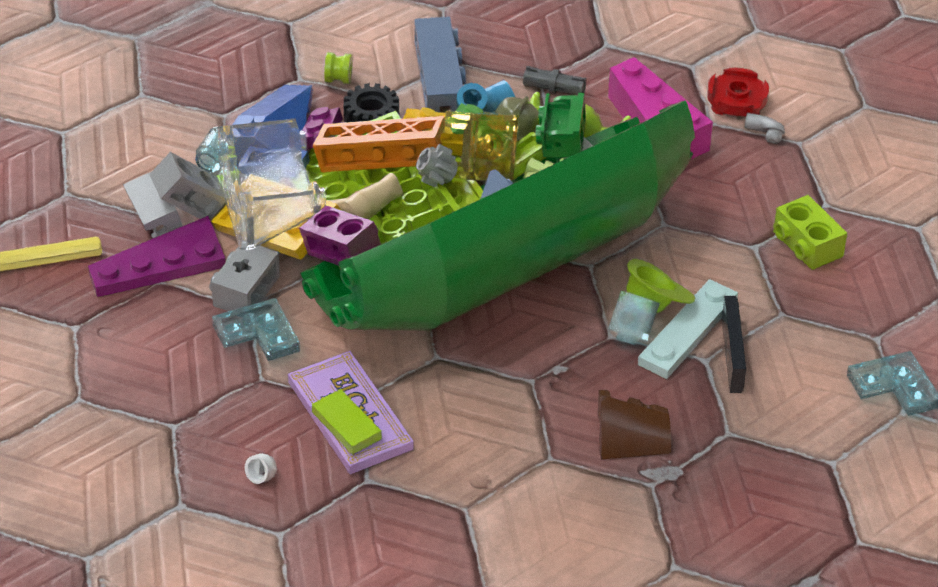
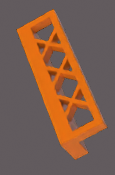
M444 116L323 124L313 144V148L321 172L416 166L418 157L425 148H437L439 144L442 145L440 138L446 126Z

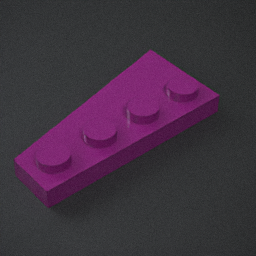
M206 216L88 265L96 296L100 297L218 270L225 265L226 258L209 216Z

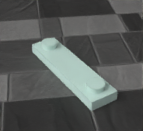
M709 279L694 295L696 298L695 302L686 304L638 356V365L668 379L722 318L724 296H736L738 298V292Z

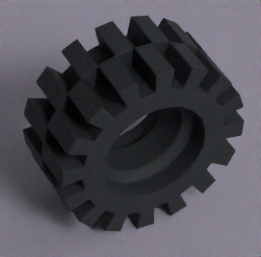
M370 83L364 84V88L358 85L355 86V91L350 89L347 92V96H344L345 123L371 121L394 111L399 115V97L396 96L394 90L390 91V87L386 85L382 89L380 84L375 83L374 87H370Z

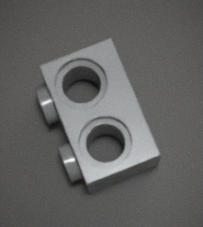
M172 152L150 173L160 199L199 219L209 216V219H211L228 201L217 176Z

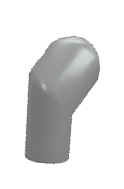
M747 113L744 128L766 132V140L770 143L778 144L782 141V135L785 134L783 124L767 116Z

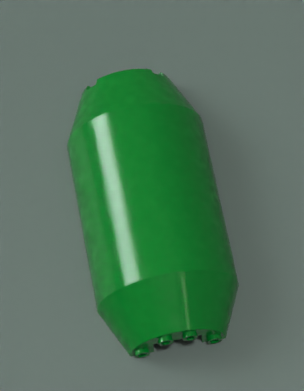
M686 100L659 110V114L640 123L638 117H634L588 136L585 139L593 146L562 161L560 159L563 157H546L540 162L545 164L546 160H548L553 165L524 179L523 173L512 181L513 184L361 254L343 259L338 262L341 270L338 265L323 261L301 272L300 274L303 278L302 287L308 298L316 300L336 327L341 326L349 330L428 331L642 226L651 217L693 156L690 146L691 142L695 139V133ZM485 184L480 186L482 190H484Z

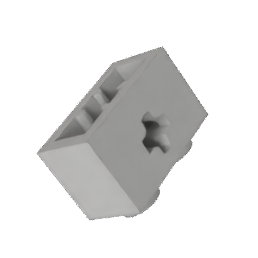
M243 240L238 248L229 254L221 270L215 272L211 278L209 288L212 291L213 306L249 318L280 277L279 252Z

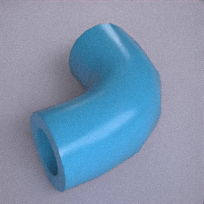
M502 80L485 89L477 83H468L459 89L456 106L458 108L461 103L465 105L472 104L481 108L484 114L490 116L502 100L507 97H515L506 80Z

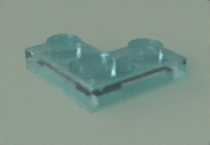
M276 298L212 316V326L224 348L257 339L268 361L300 352V342Z
M911 351L848 366L847 377L861 399L893 392L908 416L938 409V392Z

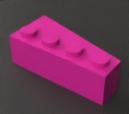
M635 57L610 68L608 97L623 119L629 115L631 118L638 117L640 123L659 114V110L686 100ZM686 100L695 133V139L691 142L690 151L693 153L691 159H694L710 151L713 121Z

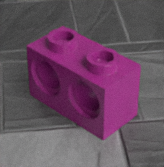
M327 205L299 228L308 255L340 266L338 262L343 259L356 256L381 245L378 229L374 221Z

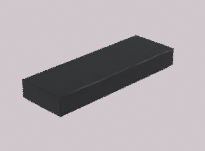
M724 296L721 321L729 392L742 393L746 376V361L738 298L736 296Z

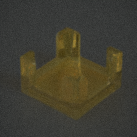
M446 110L445 126L464 129L461 162H457L458 168L454 178L487 180L489 172L496 169L506 179L513 180L519 115Z

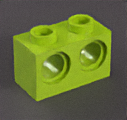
M809 195L776 208L773 232L811 270L844 257L847 232Z

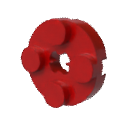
M727 68L724 69L722 75L716 77L715 73L709 79L707 98L711 103V110L716 114L745 117L747 113L760 115V110L768 102V82L764 80L763 83L758 79V73L750 69Z

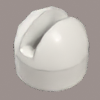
M267 454L253 455L245 463L246 476L255 484L269 481L275 476L277 471L274 458Z

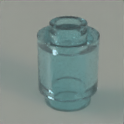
M213 127L208 131L196 150L195 160L200 168L213 173L224 167L232 154L225 135L228 131L227 129Z

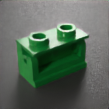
M546 93L544 106H539V125H536L535 133L536 144H542L543 157H570L581 152L586 126L585 94L557 96L553 99V102H550V94Z

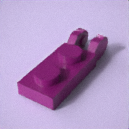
M321 107L312 111L301 134L297 135L295 139L296 150L308 151L309 154L323 124L342 122L343 118L340 108L329 109L328 107Z

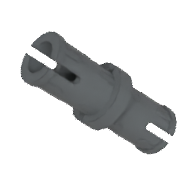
M527 66L523 76V85L547 89L549 93L553 94L556 92L572 95L585 93L587 78L563 74L557 69L549 71Z

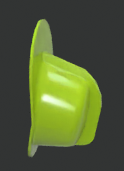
M640 259L629 260L627 267L631 275L626 285V291L633 302L646 313L662 312L672 301L686 304L695 302L696 298L689 290L673 281L658 267Z

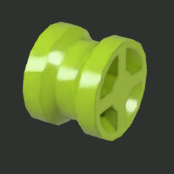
M327 52L324 67L325 82L332 83L334 80H340L343 84H350L353 69L352 54L336 56L333 52Z

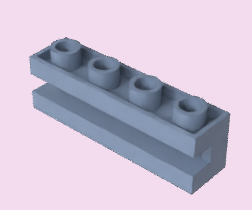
M450 17L414 19V43L425 107L439 112L440 106H450V111L455 112L457 110V93L463 84H466L465 67L459 66L462 65L461 47H456L459 45L458 29H452Z

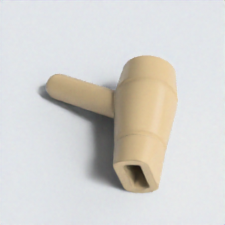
M389 173L379 182L356 191L348 198L328 201L338 204L342 211L370 219L390 201L403 196L404 193L396 175Z

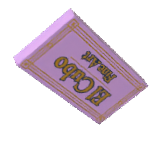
M351 351L288 374V383L349 474L414 450V441ZM339 389H342L382 431L381 440L353 455L312 413V403Z

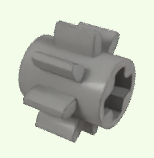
M441 144L437 148H425L419 155L416 163V168L419 170L418 174L423 176L421 181L433 187H436L437 183L441 185L449 183L454 178L458 168L457 162L454 161L456 157L451 155L453 150Z

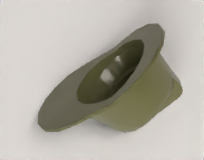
M527 96L523 99L507 97L490 114V117L509 121L513 128L519 130L515 141H519L531 132L536 133L539 112L535 106L529 103V97Z

